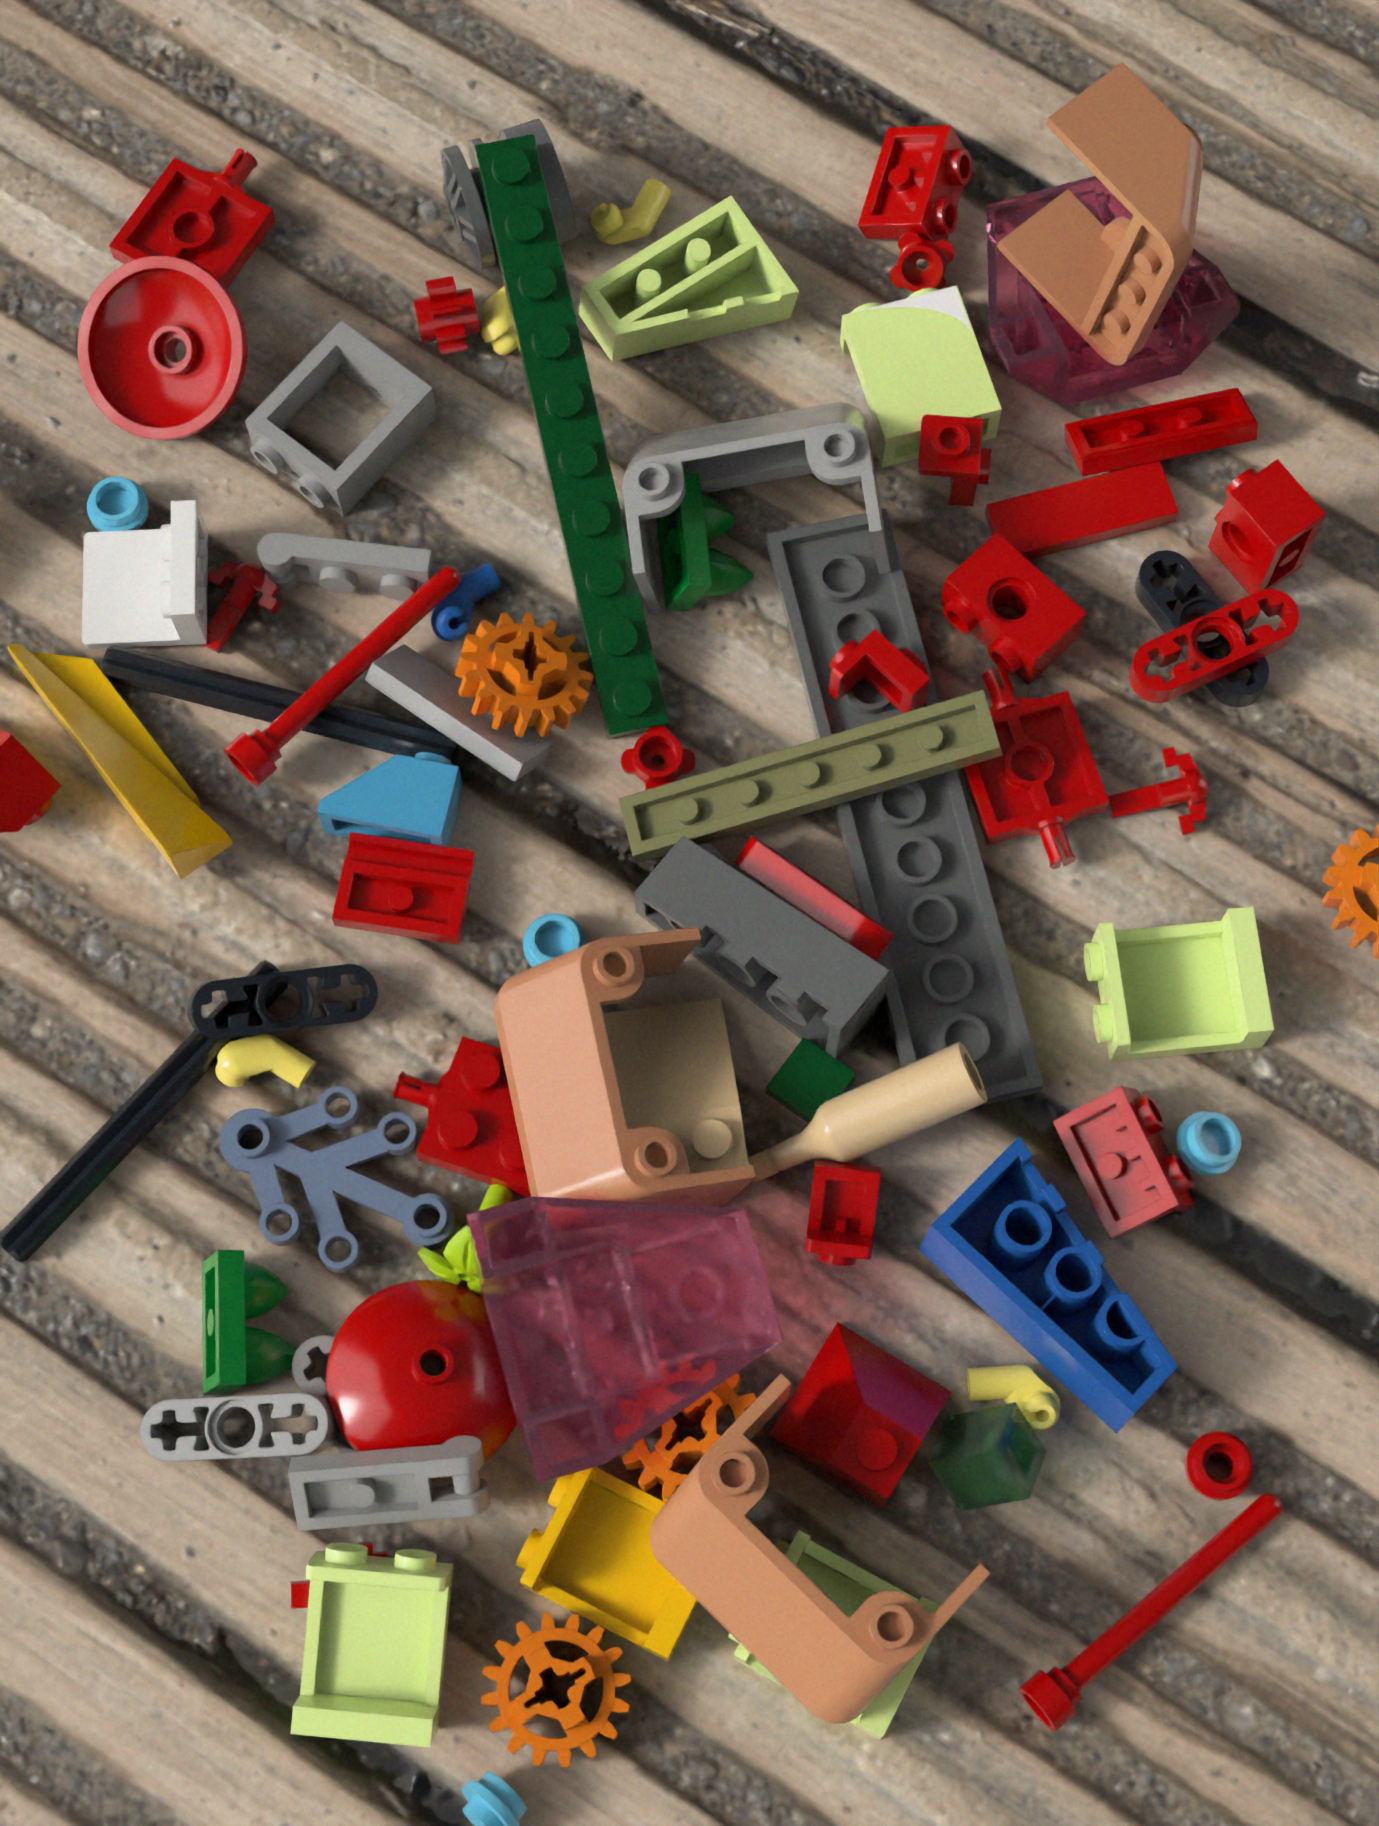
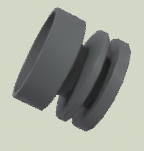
M534 119L500 130L499 141L531 134L535 135L559 244L576 240L577 228L569 190L555 148L541 120ZM475 138L468 141L471 169L468 168L465 158L457 145L441 149L440 156L443 168V192L455 231L460 241L463 242L470 252L478 270H484L495 266V253L492 243V229L474 155V145L484 143L480 138Z

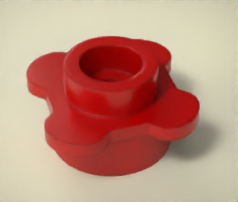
M911 230L903 233L898 240V247L901 251L897 264L890 270L891 282L898 288H907L913 292L924 288H936L938 290L946 288L947 282L944 278L946 267L955 257V249L952 243L946 239H941L937 242L923 239L917 231ZM925 259L928 267L920 269L917 266V261Z
M656 726L649 728L636 741L633 749H626L622 753L621 767L625 773L635 774L645 784V790L672 783L681 774L691 773L695 768V755L689 749H682L679 740L670 733L668 728ZM655 757H661L664 763L661 766H655L652 760Z

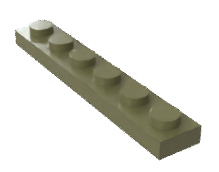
M983 689L618 799L632 856L637 863L667 855L682 836H685L697 845L709 843L1003 756Z

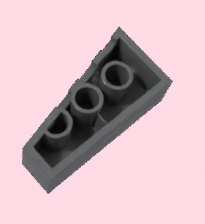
M682 836L634 892L636 913L660 931L699 927L701 940L690 952L693 957L802 1040L805 1037L837 1061L882 1008L890 970L775 896L761 883L749 879L732 868L728 860L707 843L697 845L685 836Z

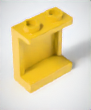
M583 1457L576 1471L565 1467L558 1477L547 1502L555 1507L556 1510L545 1532L543 1533L534 1528L528 1536L516 1561V1566L525 1570L520 1583L524 1588L579 1615L581 1618L597 1626L600 1625L606 1631L669 1663L698 1601L658 1563L652 1553L649 1538L651 1524L665 1503L599 1469L595 1462Z

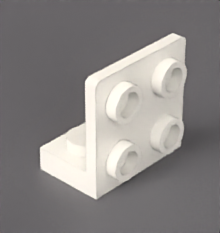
M196 500L171 501V524L161 525V529L88 532L84 535L82 642L87 649H104L112 645L127 648L207 644L208 532Z

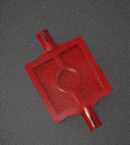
M238 148L221 173L198 170L174 157L110 243L109 248L113 258L123 264L148 256H170L185 259L207 269L228 288L276 222L273 209L247 196L241 188L246 178L258 165L255 157L248 151L245 153L244 149Z
M997 666L996 673L994 668L985 671L981 677L985 682L993 704L989 710L1003 756L960 768L987 845L1022 835H1040L1050 862V868H1060L1061 863H1063V867L1073 863L1076 857L1072 852L1064 828L1074 820L1105 812L1110 802L1069 692L1064 691L1040 699L1016 698L1007 668L1005 666Z
M462 1036L449 1070L439 1079L437 1084L408 1075L403 1071L400 1073L398 1082H396L393 1098H399L428 1108V1123L416 1151L417 1160L490 1185L499 1184L505 1186L513 1193L531 1198L500 1048Z

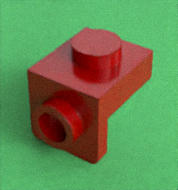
M926 414L922 417L920 427L918 473L927 476L951 477L949 505L973 506L977 484L988 485L990 477L992 450L991 448H981L983 419Z
M876 629L860 643L855 639L847 642L830 662L829 668L832 671L828 693L837 701L843 698L864 678L901 713L919 709L926 702L930 677L927 676V669L923 662L905 647H901L898 650Z
M815 1159L806 1231V1252L817 1253L819 1261L837 1266H852L856 1264L857 1259H871L881 1167Z

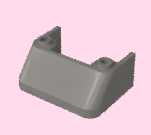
M842 402L830 403L655 435L638 443L630 454L622 490L633 575L649 614L662 612L650 519L666 516L676 510L682 503L686 492L684 473L700 474L702 493L807 474H814L819 480L831 485H843L862 481L869 532L879 574L891 572L868 425L863 413L851 404Z

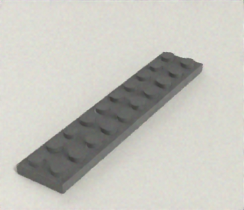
M881 509L891 568V572L879 574L869 532L867 513L767 533L766 544L817 739L902 714L864 678L839 701L828 693L832 671L829 665L833 657L847 642L855 639L860 643L874 629L882 634L898 650L901 647H905L912 651L925 665L930 682L926 702L920 708L939 703L886 509ZM957 769L834 805L860 909L895 934L877 962L890 970L884 1002L901 1067L960 1041L968 1050L984 1084L987 1102L981 1105L1041 1092L1043 1088L1042 1078Z

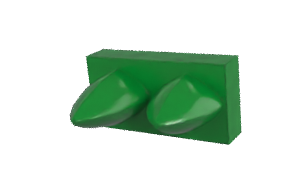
M684 473L686 492L682 503L672 513L656 518L666 610L689 611L701 597L720 596L736 591L747 584L754 576L748 568L735 558L719 550L708 548L707 540L718 537L729 530L736 522V517L722 503L702 493L700 474Z
M217 1250L202 1263L203 1395H230L242 1386L268 1382L292 1369L293 1357L297 1351L292 1344L280 1336L263 1329L245 1326V1319L258 1317L272 1310L286 1297L289 1289L270 1270L256 1263L244 1261V1250Z

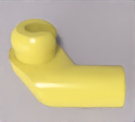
M647 179L632 207L619 209L614 203H609L608 206L605 203L599 204L594 208L590 216V224L595 229V236L600 241L611 245L647 237L652 232L671 196L670 189L658 180Z
M504 286L486 300L482 307L481 336L484 342H490L493 350L503 356L518 347Z
M264 1033L226 1044L218 1053V1063L215 1071L218 1079L229 1087H241L250 1076L271 1071L300 1089L313 1071L316 1061L276 1036Z
M1024 1364L970 1367L966 1369L969 1401L1003 1399L1029 1427L1035 1430L1050 1429L1058 1421L1061 1408L1060 1399L1054 1389L1031 1367Z

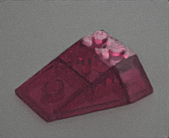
M1096 176L986 205L989 338L1011 377L1066 405L1181 375L1240 313L1241 303L1218 266L1193 248L1192 256L1142 350L1123 365H1113L1104 360L1005 257L997 246L1000 240L1067 189L1075 195L1104 227L1117 217H1125L1131 220L1133 215Z
M532 1196L466 1214L484 1305L515 1419L538 1483L608 1463L784 1340L746 1208Z

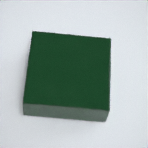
M803 1037L768 1083L765 1093L810 1124L819 1106L825 1101L845 1093L855 1081L856 1073Z

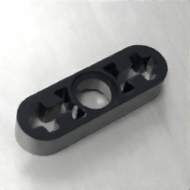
M1169 550L1157 551L1150 554L1141 564L1135 582L1136 596L1164 633L1185 625V621L1192 616H1205L1224 607L1223 603L1183 555ZM1156 572L1162 578H1168L1173 575L1177 579L1173 592L1166 585L1157 589L1152 585ZM1177 600H1179L1182 603V606L1179 609V611L1176 614H1174L1172 611L1175 608ZM1243 631L1246 642L1248 635L1245 631ZM1218 634L1211 641H1197V647L1208 658L1217 655L1215 659H1222L1224 656L1221 654V650L1229 642L1224 636ZM1180 646L1182 648L1181 655L1184 657L1183 647ZM1231 647L1229 648L1226 657L1231 653ZM1263 657L1236 670L1238 672L1247 668L1251 672L1247 685L1241 680L1230 683L1226 679L1228 674L1205 685L1214 697L1225 705L1231 707L1248 706L1259 698L1268 681L1270 672L1268 661Z
M355 964L206 982L194 990L188 1001L187 1015L192 1027L202 1036L211 1039H226L358 1021L370 1014L377 1002L378 988L371 973ZM342 975H348L351 985H361L362 998H356L352 1001V1011L345 1012V1006L340 1001L317 1003L322 1016L312 1017L314 994L307 981L309 977L318 978L316 991L339 987ZM279 982H285L294 986L301 999L300 1008L296 1015L285 1021L272 1017L265 1006V997L268 990ZM243 986H254L251 1003L253 1012L259 1022L258 1025H247L249 1012L226 1016L224 1021L225 1027L220 1029L216 1028L213 1018H203L201 1006L212 1002V992L221 991L223 1001L227 1002L247 1000Z

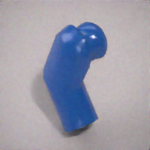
M489 562L461 575L459 586L432 610L430 621L433 632L438 638L453 642L464 637L470 627L475 602L502 589L500 581Z

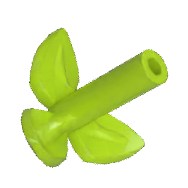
M499 1184L490 1185L475 1220L459 1230L450 1239L443 1252L445 1257L425 1247H421L418 1250V1256L428 1269L444 1282L458 1285L461 1280L468 1282L469 1289L479 1295L503 1297L525 1291V1282L493 1275L488 1271L491 1265L490 1250L512 1201L513 1193L505 1186Z

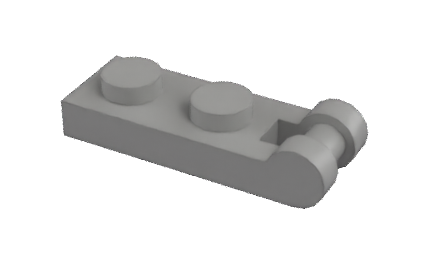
M284 532L266 534L260 539L257 546V554L267 576L281 589L280 591L291 590L299 582L319 584L322 588L334 593L347 594L354 592L355 589L377 591L390 599L406 601L436 573L432 551L427 549Z
M462 1435L453 1437L441 1445L291 1457L288 1477L298 1531L460 1518L483 1513L489 1508L491 1503L487 1481L479 1476V1469L484 1464L481 1440L474 1436ZM452 1476L453 1482L449 1486L434 1487L433 1478Z

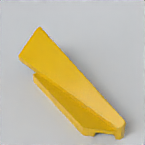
M16 643L7 647L19 669L149 841L154 843L181 880L233 844L228 834L199 808L201 803L197 795L93 659L31 652L25 646Z

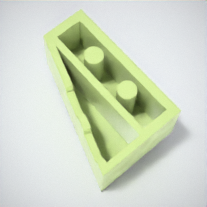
M729 196L582 286L578 314L612 362L790 319L799 290L734 198Z

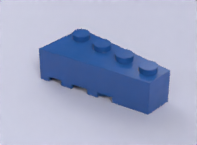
M1019 1136L930 1226L919 1250L1117 1434L1178 1366L1128 1293H1121L1103 1266L1105 1259L1091 1239L1086 1242L1064 1210L1067 1206L1052 1183L1046 1184L1031 1162L1033 1155Z

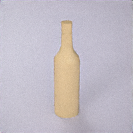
M959 1041L825 1101L819 1106L810 1124L801 1133L770 1149L768 1148L748 1157L749 1165H754L756 1174L754 1181H761L779 1173V1171L786 1170L811 1159H829L842 1163L855 1161L986 1103L987 1095L984 1084L968 1050Z

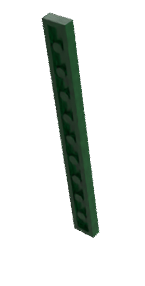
M531 134L474 145V155L607 739L646 732L649 728L656 726L668 727V714L639 588L633 575L628 540L535 135Z

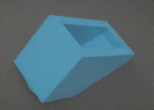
M429 752L416 753L415 758L396 754L320 800L317 814L324 832L349 837V833L354 832L449 847L464 789L459 766L452 765L449 759L441 755Z

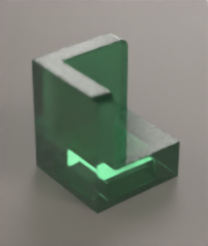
M1016 1402L949 1416L945 1420L928 1463L960 1510H971L1029 1499L1047 1451Z

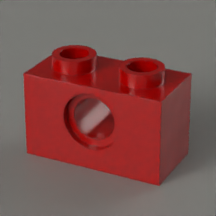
M1278 459L1259 472L1255 468L1247 469L1237 476L1226 488L1227 499L1223 508L1214 518L1217 524L1208 547L1250 595L1259 590L1271 589L1301 568L1326 513Z
M998 532L990 537L945 579L940 602L945 617L955 629L963 634L972 633L987 647L988 655L996 666H1005L1008 675L1015 673L1027 685L1033 682L1079 638L1087 614ZM1000 606H1010L1017 609L1022 614V617L1014 620L1005 619L999 616L994 609Z

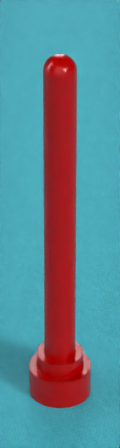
M453 566L442 567L262 732L255 729L249 735L242 732L223 749L234 767L253 785L260 786L277 770L275 762L282 757L279 750L371 666L372 662L383 656L454 591L461 582L460 572Z
M1265 1493L1258 1497L1062 1670L1056 1666L1047 1673L1039 1670L1021 1685L1018 1690L1022 1698L1040 1721L1051 1731L1056 1732L1077 1714L1074 1706L1082 1700L1079 1692L1273 1523L1283 1510L1280 1498L1272 1493Z

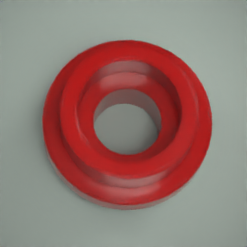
M1216 1431L1202 1435L1190 1446L1185 1457V1473L1191 1486L1200 1495L1211 1500L1225 1501L1238 1496L1249 1486L1254 1473V1462L1250 1450L1242 1440L1230 1433ZM1219 1455L1226 1459L1229 1464V1474L1225 1479H1217L1208 1472L1207 1460L1209 1456Z

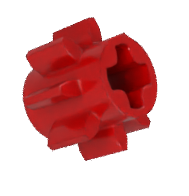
M453 276L425 281L428 296L413 299L421 343L437 341L440 355L468 350L466 335L480 333L472 288L456 290Z

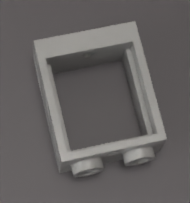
M341 320L245 420L252 442L250 451L262 466L275 474L280 470L284 471L296 481L297 489L309 502L319 508H323L327 504L344 517L438 417L433 388ZM340 371L392 411L347 459L334 470L283 432V430Z

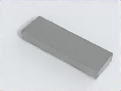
M405 644L372 662L365 678L370 685L512 781H517L543 763L553 745L528 727L523 738L516 737L514 724L505 722L499 730L491 728L494 716L489 712L474 716L471 713L476 698L460 697L458 691L461 682Z

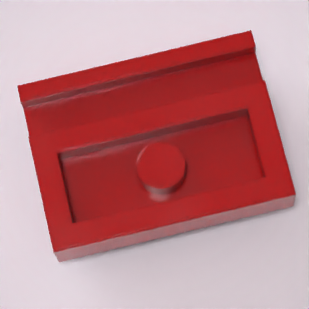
M350 832L347 856L343 862L332 914L334 925L460 945L471 889L470 882L476 863L475 851Z

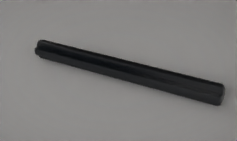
M117 645L107 648L101 664L102 673L111 682L270 723L304 694ZM332 701L301 730L394 755L399 754L415 758L416 753L419 752L434 753L449 759L452 765L459 750V744L432 726Z
M264 960L259 962L247 976L279 973L281 971L274 964ZM276 983L268 990L265 997L266 1009L288 988V983ZM253 985L243 986L247 1000L222 1001L208 1015L207 1018L214 1019L217 1029L225 1027V1017L231 1014L249 1012L248 1026H252L257 1020L251 1003L254 990ZM194 1030L0 1232V1246L16 1261L21 1263L27 1261L218 1061L219 1051L226 1044L238 1040L240 1037L211 1039L202 1036Z

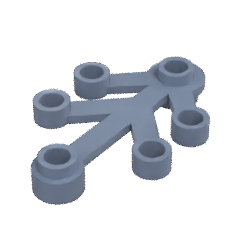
M343 1086L331 1087L321 1095L319 1103L277 1118L269 1112L257 1108L245 1109L235 1113L226 1121L221 1130L219 1139L220 1150L232 1168L250 1174L262 1209L259 1220L260 1230L271 1244L276 1246L290 1245L297 1240L302 1230V1222L293 1207L286 1204L276 1167L301 1178L321 1236L318 1248L319 1256L324 1265L332 1272L345 1273L352 1270L358 1264L361 1256L357 1240L346 1229L334 1193L402 1223L408 1239L418 1248L425 1247L429 1250H436L448 1244L454 1236L457 1226L456 1217L452 1206L442 1196L425 1193L412 1198L348 1169L389 1153L399 1156L412 1151L418 1142V1130L415 1122L409 1115L402 1112L390 1113L382 1118L377 1129L310 1152L289 1142L327 1126L334 1129H346L352 1126L360 1115V1105L355 1094L350 1089ZM344 1098L350 1101L351 1108L345 1116L335 1118L328 1114V1107L335 1099ZM396 1124H403L410 1129L408 1138L399 1144L390 1143L386 1139V1133L389 1128ZM249 1130H259L263 1133L262 1143L255 1149L248 1150L242 1148L240 1141L244 1133ZM427 1208L437 1210L440 1213V1220L435 1227L422 1229L417 1226L416 1218L422 1210ZM279 1214L289 1215L292 1218L290 1230L283 1235L272 1234L269 1230L271 1220ZM337 1241H346L352 1247L350 1256L342 1262H334L328 1258L330 1246Z

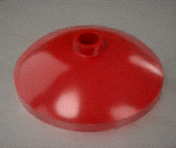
M148 256L135 259L117 268L96 288L82 315L78 333L77 352L80 372L85 387L95 405L112 423L128 433L142 438L177 440L190 437L210 427L233 403L245 375L248 343L241 311L230 291L214 274L204 267L185 259L170 256ZM183 341L186 346V355L183 360L179 361L176 357L175 349L177 344Z
M414 1280L387 1287L364 1300L353 1310L340 1327L333 1341L328 1357L325 1381L327 1399L336 1425L345 1440L356 1452L441 1445L453 1437L469 1435L481 1440L485 1462L503 1446L517 1425L526 1400L528 1375L521 1343L508 1320L494 1305L477 1293L459 1285L436 1280ZM426 1357H435L442 1362L444 1372L437 1376H430L421 1369L420 1361ZM438 1477V1478H433V1480H436V1479H444V1478H449V1477Z

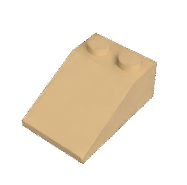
M716 998L603 1013L628 1129L656 1126L673 1133L685 1149L690 1174L749 1165L722 999Z

